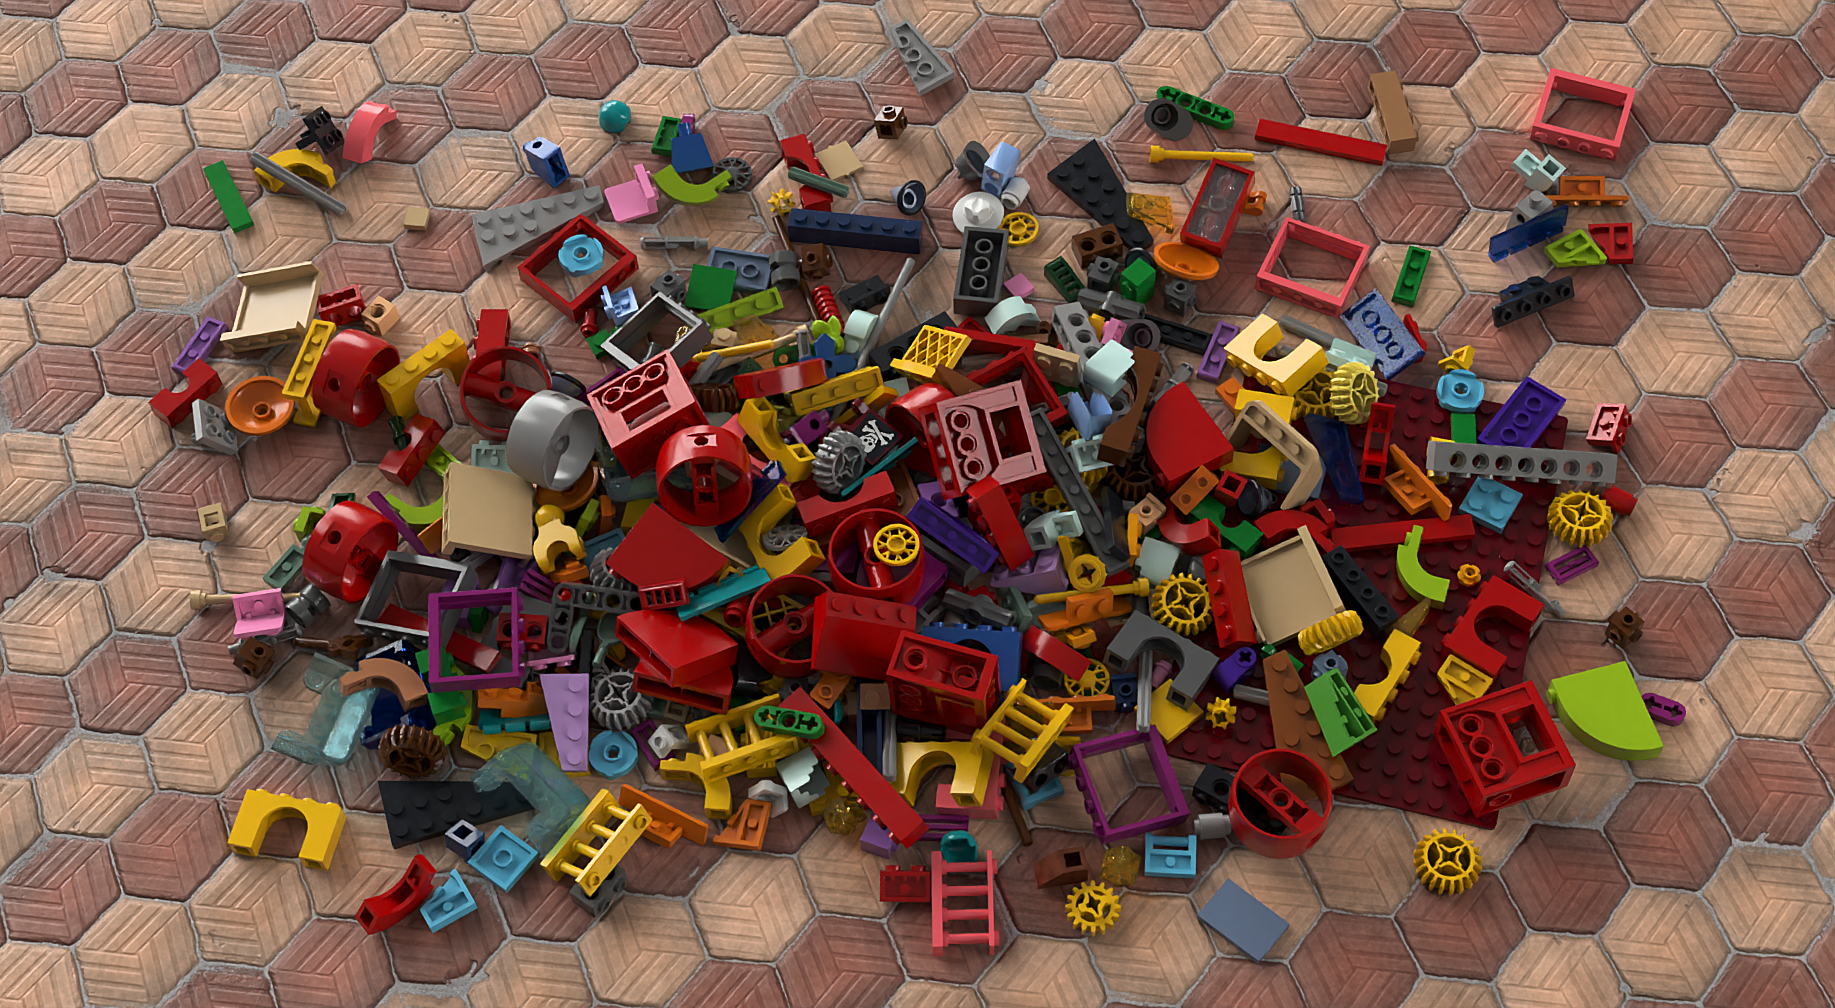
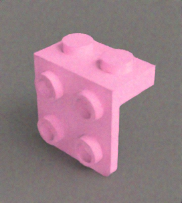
M642 163L634 166L635 180L607 188L604 191L615 222L618 224L658 212L656 200H659V194L656 187L652 188L651 183H653L650 171L645 172Z
M1111 317L1110 321H1106L1102 329L1104 336L1101 343L1107 344L1113 339L1120 344L1127 324Z
M281 588L233 595L232 599L237 618L233 633L234 638L247 640L250 636L253 638L264 634L265 636H275L283 630L287 613L284 608L285 604Z
M540 635L529 636V637L532 638V639H535V638H538ZM553 636L552 642L556 647H563L565 645V640L562 636ZM569 647L562 653H554L549 648L547 650L541 649L540 652L528 651L529 661H526V667L532 666L533 670L549 668V663L556 662L557 667L571 665L573 660L578 658V653H570Z

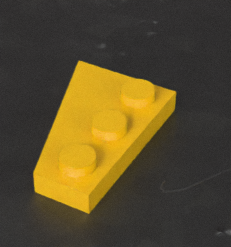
M466 724L461 749L523 782H529L539 737L537 734L523 732L506 733V730L503 729L501 734L484 735L483 730H479V726Z

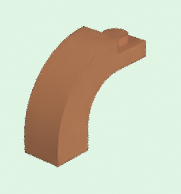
M386 658L359 661V671L348 672L340 678V691L343 697L368 688L380 687L391 691L397 696L404 712L428 704V691L422 679L410 667L395 660Z

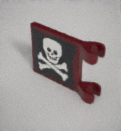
M856 398L852 402V411L861 417L845 432H851L862 439V444L865 445L864 452L867 453L864 461L873 468L904 438V435L869 409L863 400ZM834 421L827 425L828 436L830 432L843 431Z

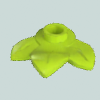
M831 316L828 323L822 320H815L812 324V335L815 338L812 345L822 334L826 333L835 341L834 356L842 353L845 347L844 339L840 336L841 324L836 316Z

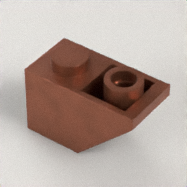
M1083 846L1057 850L1033 864L1037 889L1088 880V866Z

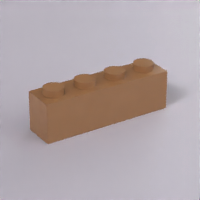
M1396 71L1370 74L1368 90L1385 144H1387L1388 154L1414 151L1415 144L1419 140L1418 130L1413 127L1412 112L1408 111V99L1402 92V80L1398 79Z

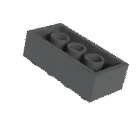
M964 227L953 297L954 314L986 317L1001 302L1009 248V230Z

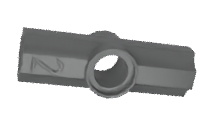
M1084 288L1078 294L1077 302H1080L1083 309L1097 312L1106 320L1110 321L1111 317L1122 320L1144 319L1145 304L1127 300L1118 292L1108 291L1107 293H1102Z
M949 588L942 601V607L964 615L965 619L975 626L986 623L1002 629V626L1013 627L1016 620L1015 612L994 605L992 599L984 594L973 597Z

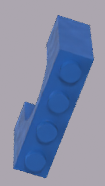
M930 622V626H923V636L956 645L970 639L982 642L990 650L991 654L999 657L1001 690L1009 691L1013 684L1017 686L1020 682L1023 633L1017 632V627L1002 626V631H993V626L978 625V629H968V624L954 623V628L944 627V622Z

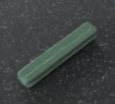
M791 167L788 171V178L842 198H846L849 194V186L796 167Z

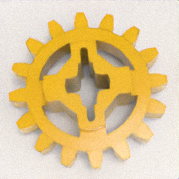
M1094 880L1091 881L1090 886L1081 882V889L1079 890L1074 887L1072 890L1073 895L1067 896V902L1069 903L1065 904V912H1068L1067 921H1074V930L1080 926L1082 928V935L1087 930L1091 931L1092 937L1095 936L1098 930L1104 935L1105 927L1112 930L1114 928L1113 921H1119V914H1117L1121 912V905L1117 904L1119 896H1112V887L1105 890L1104 882L1099 886H1095ZM1081 898H1083V903L1078 904V907L1076 908L1078 901ZM1108 909H1110L1108 916L1104 919L1103 914L1107 913Z

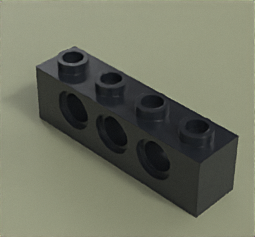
M945 311L869 353L870 367H879L883 382L895 380L901 376L900 373L889 365L894 358L903 359L924 325L943 330L945 326L958 328Z
M1340 545L1324 554L1321 558L1339 596L1350 610L1356 611L1357 615L1360 616L1362 625L1374 640L1378 641L1393 632L1397 627L1399 615L1343 546Z
M1207 763L1193 786L1192 796L1200 804L1209 805L1217 809L1218 813L1229 815L1228 800L1234 776ZM1241 787L1236 796L1238 803L1244 802L1248 805L1245 808L1240 807L1247 820L1266 833L1285 836L1289 828L1281 821L1274 820L1271 817L1268 820L1260 818L1259 815L1261 814L1268 815L1266 808ZM1221 790L1224 791L1226 795L1220 796L1217 795L1215 792ZM1281 801L1274 802L1277 806H1285V803Z

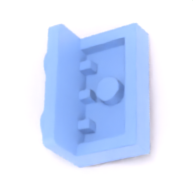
M606 285L602 287L604 295H601V299L605 306V312L609 320L613 318L616 326L628 321L639 310L632 287L611 295Z

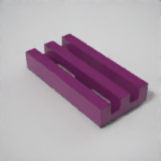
M1585 544L1581 548L1579 547L1546 563L1545 569L1550 571V576L1552 579H1556L1555 583L1559 586L1597 567L1599 561ZM1583 553L1586 554V556L1578 560H1574L1562 568H1559L1557 570L1555 569V567ZM1591 560L1590 562H1588V563H1586V564H1584V565H1582V566H1580V567H1578V568H1576V569H1574V570H1572V571H1570V572H1568V573H1566V574H1564V575L1561 576V574H1563V573H1565V572H1567V571H1569V570H1571V569H1573V568H1575V567H1577V566H1579V565H1581V564H1583V563H1585V562Z
M530 568L526 570L517 590L524 595L552 604V601L525 585L528 584L539 593L553 599L554 590L558 585ZM559 589V596H561L562 592L561 589Z
M650 719L630 730V733L654 771L659 770L661 760L676 758L671 750L665 758L658 757L659 760L655 761L638 735L641 732L648 742L651 736L646 728L650 727L653 733L656 732L658 728Z
M919 814V817L925 823H945L926 824L929 830L942 832L963 830L968 832L969 816ZM925 833L918 841H941L947 833Z

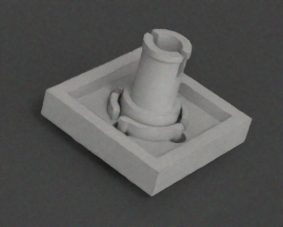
M200 399L194 401L192 406L195 433L191 435L193 444L198 447L205 444L231 456L238 452L236 431L229 423L225 410Z

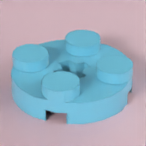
M582 234L572 236L565 240L561 251L559 250L560 264L572 277L577 278L588 275L603 267V248L601 243L594 237L591 239L587 238V235ZM578 253L587 254L583 258H578Z
M1463 369L1452 370L1450 374L1443 375L1437 386L1439 405L1443 409L1457 413H1473L1481 404L1484 395L1482 381L1480 383L1474 373ZM1458 388H1462L1465 394H1458L1455 391Z
M604 731L597 735L590 744V764L597 774L606 777L608 780H615L628 774L638 763L639 757L636 742L631 735L624 731ZM610 750L614 752L620 751L616 758H609Z

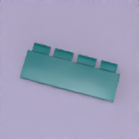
M914 437L842 491L838 499L844 500L863 486L864 478L881 473L884 470L888 471L896 465V461L910 455L918 442L917 438Z
M757 564L743 570L744 576L742 577L735 573L720 579V586L713 582L698 588L699 594L694 595L693 591L689 592L690 603L675 606L681 621L760 590L761 587L771 581L765 568L760 569Z
M500 709L480 711L479 730H483L484 735L501 734V728H505L506 733L526 731V726H530L531 731L551 729L549 713L519 718H501Z

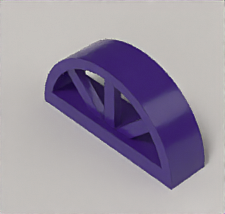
M924 497L918 499L906 516L984 574L999 555L998 551L977 532L945 509Z

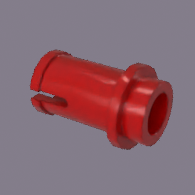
M592 308L584 310L583 325L580 327L582 335L587 338L598 333V327L596 326L598 311L595 312V309Z

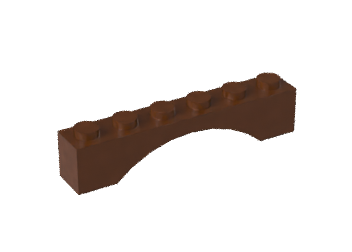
M1138 346L1134 347L1131 359L1135 363L1127 370L1126 379L1134 395V405L1122 419L1106 427L1100 443L1097 460L1120 467L1125 466L1127 459L1132 460L1136 447L1132 443L1138 442L1141 429L1138 426L1144 425L1147 412L1143 411L1144 409L1149 410L1153 397L1149 394L1150 392H1155L1158 383L1155 376L1160 377L1164 365L1160 363L1162 353Z

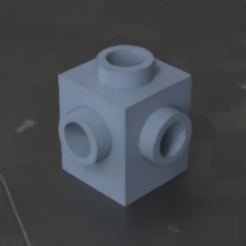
M1333 650L1325 655L1322 653L1313 660L1310 676L1313 681L1336 667L1346 680L1347 663L1342 656H1337Z

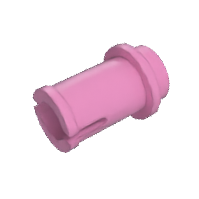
M1160 660L1155 663V669L1152 672V691L1159 688L1166 677L1172 674L1171 670L1173 667L1167 661Z

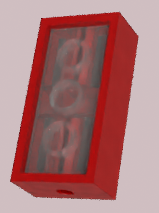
M1213 158L1180 232L1181 243L1200 248L1222 259L1254 187L1255 172Z

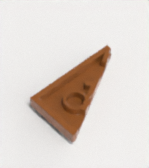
M941 363L935 368L943 383L946 382L955 397L985 389ZM1000 411L990 413L995 434L1002 422Z

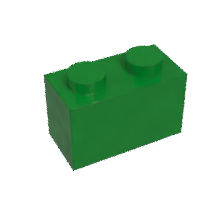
M1138 258L1121 273L1120 294L1127 300L1146 304L1154 297L1156 270L1141 258Z

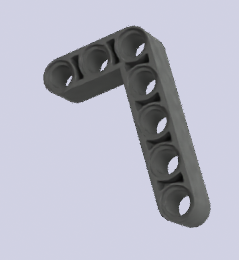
M573 582L560 583L555 588L552 599L547 635L549 650L554 653H562L568 648L575 607L622 614L640 611L631 606V600L639 597L638 591ZM562 587L569 588L572 593L571 598L568 600L562 599L559 596V589ZM585 591L595 593V602L587 603L584 601L583 593ZM646 593L648 604H653L651 593ZM616 594L620 599L619 605L610 606L607 602V596ZM656 594L657 601H662L661 595ZM559 611L565 612L568 615V622L564 624L559 623L556 620V613ZM553 636H562L565 640V645L563 647H556L552 642Z

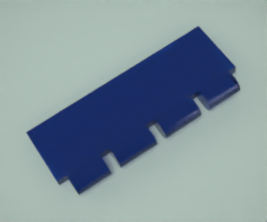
M1567 204L1490 237L1488 256L1492 262L1495 263L1508 257L1509 254L1513 255L1526 249L1527 246L1531 247L1546 240V237L1551 238L1562 233L1563 226L1567 222L1569 206Z
M771 460L760 471L763 476L757 475L753 479L751 498L746 508L734 519L717 525L714 528L720 542L724 543L785 478L787 473L779 460L776 462Z

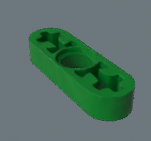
M765 705L758 708L754 715L755 722L759 728L768 732L817 739L825 731L822 719L819 715ZM770 714L772 719H766L764 722L762 718H766ZM787 718H796V722L792 727L787 728L783 726ZM815 722L817 724V727H813L812 730H809V728L806 725L812 726Z

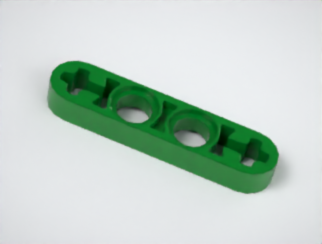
M1162 86L1156 92V99L1167 95L1166 99L1174 101L1178 105L1183 101L1189 102L1191 105L1183 108L1190 113L1194 120L1220 130H1228L1234 124V113L1230 109L1170 86ZM1201 109H1208L1210 113L1204 115L1199 111Z

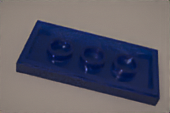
M1376 288L1339 315L1362 347L1377 354L1374 363L1388 381L1426 354Z

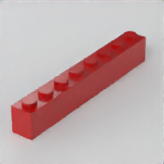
M801 686L778 705L779 708L808 712L820 716L825 725L823 735L817 739L799 738L804 743L810 741L813 745L810 750L819 760L824 757L829 762L826 765L827 769L835 777L839 774L844 779L841 784L850 794L854 791L857 793L859 798L856 801L865 811L870 808L875 813L872 819L881 829L886 826L890 830L887 835L897 846L902 843L908 849L929 830V827ZM789 717L785 722L791 727L795 724L796 718ZM814 722L812 726H806L809 730H812L813 727H817V724Z

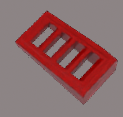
M686 578L638 587L642 610L689 604L691 601ZM674 587L679 589L680 598L676 599ZM669 588L671 600L668 601L665 594V589ZM655 590H660L662 602L657 601ZM647 591L651 592L653 604H648Z

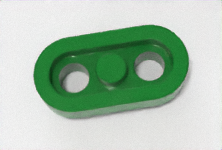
M810 343L811 355L816 357L815 346ZM798 344L778 348L772 355L774 366L797 363L799 361ZM784 354L787 356V361L781 363L779 357Z

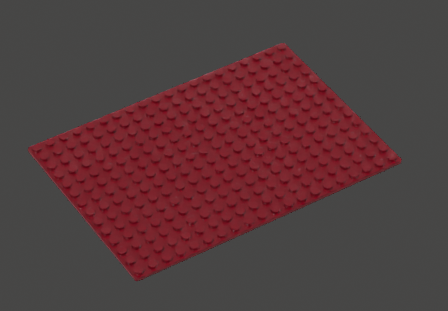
M1264 355L1262 361L1272 362L1282 358ZM1244 376L1242 386L1245 390L1279 395L1268 385L1263 386L1256 378ZM1376 378L1378 381L1388 385L1385 395L1380 396L1377 402L1395 405L1388 452L1390 445L1396 444L1427 477L1426 453L1430 437L1451 440V414L1457 412L1443 409L1439 405L1437 390ZM1482 400L1473 413H1460L1475 414L1476 441L1504 404ZM1556 415L1531 448L1563 450L1568 419L1564 416ZM1335 416L1332 421L1327 418L1323 424L1320 420H1317V423L1314 425L1313 421L1309 419L1305 423L1303 417L1296 419V421L1292 420L1291 427H1294L1299 434L1317 449L1319 456L1329 458L1319 498L1327 509L1330 508L1335 515L1336 520L1333 529L1440 517L1431 507L1411 515L1384 485L1359 481L1368 421L1363 424L1350 425L1340 421L1339 416ZM1251 433L1242 449L1236 450V452L1257 454L1260 443L1273 444L1266 438L1259 439ZM1478 455L1476 458H1473L1472 463L1474 467L1478 466L1480 462ZM1452 457L1450 461L1451 466L1457 462V457ZM1497 458L1495 462L1497 469L1502 465L1503 461L1501 458ZM1524 459L1518 464L1519 470H1522L1525 466ZM1546 460L1541 463L1542 472L1547 469L1548 463ZM1388 461L1384 478L1397 472ZM1449 472L1447 483L1435 484L1436 488L1452 503L1450 516L1461 515L1458 513L1459 507L1479 474L1471 473L1470 478L1457 477L1456 472ZM1493 475V480L1523 494L1501 534L1473 521L1476 534L1474 539L1420 544L1417 559L1422 569L1432 576L1450 580L1443 610L1420 603L1405 590L1397 573L1398 547L1348 552L1399 615L1396 629L1421 642L1418 651L1421 653V656L1415 666L1411 664L1408 668L1410 673L1405 683H1399L1396 687L1398 693L1393 702L1386 703L1384 708L1387 710L1380 722L1375 721L1374 725L1377 731L1340 753L1353 777V781L1331 791L1332 794L1487 830L1495 829L1499 810L1477 818L1475 817L1434 735L1440 710L1455 706V703L1437 677L1438 671L1446 661L1445 658L1440 656L1443 646L1440 644L1447 633L1452 634L1454 631L1453 625L1460 615L1464 617L1467 613L1465 609L1472 598L1477 599L1479 596L1478 590L1484 581L1489 582L1493 575L1531 596L1504 572V567L1508 562L1515 561L1517 565L1539 584L1549 531V523H1547L1548 509L1555 498L1557 484L1547 483L1545 478H1539V482L1524 481V477H1516V481L1502 480L1501 475ZM1272 492L1277 496L1278 501L1252 519L1245 518L1241 514L1236 502L1233 507L1225 509L1224 519L1220 523L1225 527L1235 528L1246 520L1253 525L1254 521L1260 517L1282 510L1280 507L1287 495ZM1297 506V507L1290 508V509H1286V510H1297V511H1299V509H1300L1301 506ZM1261 545L1252 556L1265 551V548ZM1462 565H1475L1479 568L1481 580L1476 585L1466 587L1459 582L1457 572L1460 571ZM1516 565L1513 566V567H1514L1517 571H1519L1527 580L1530 579V578H1529L1523 571H1521ZM1510 570L1508 571L1519 583L1525 584ZM1340 597V599H1341V601H1342V603H1343V605H1344V607H1345V610H1346V611H1349L1350 608L1346 605V603H1345V602L1342 600V598ZM1200 604L1194 608L1195 613L1193 615L1195 619L1201 615ZM1214 616L1211 617L1213 619L1211 624L1206 625L1207 628L1204 631L1199 630L1197 635L1194 636L1190 632L1188 637H1184L1183 633H1180V636L1191 640L1197 646L1210 651L1220 658L1218 665L1237 651L1220 648ZM1487 617L1479 620L1474 625L1478 638L1486 645L1507 656L1504 669L1492 686L1488 688L1484 696L1521 684L1531 630L1527 633L1507 620L1498 617ZM1363 626L1362 633L1357 637L1322 653L1325 655L1333 650L1337 656L1340 655L1345 659L1348 666L1346 682L1354 693L1359 684H1377L1389 675L1387 666L1380 657L1383 646L1392 632L1375 641ZM1297 637L1274 647L1277 652L1286 650V652L1304 665L1298 674L1304 686L1313 682V679L1310 677L1313 666L1312 662L1322 653L1312 656L1305 655L1304 651L1301 650ZM1257 641L1256 644L1249 646L1256 653V669L1241 685L1267 691L1263 659L1260 657L1261 649L1265 646L1263 642L1259 644ZM1175 659L1172 665V674L1169 677L1172 681L1180 673V667ZM1212 677L1194 701L1204 711L1203 716L1170 743L1166 744L1162 740L1169 757L1204 765L1210 763L1218 768L1238 772L1241 766L1255 754L1276 749L1269 706L1234 698L1233 692L1227 693ZM1216 697L1225 701L1229 698L1230 706L1236 707V713L1233 714L1235 723L1229 722L1226 725V729L1219 726L1213 728L1212 720H1206V713L1210 712L1207 709L1208 703L1214 704ZM1270 773L1281 782L1280 773Z

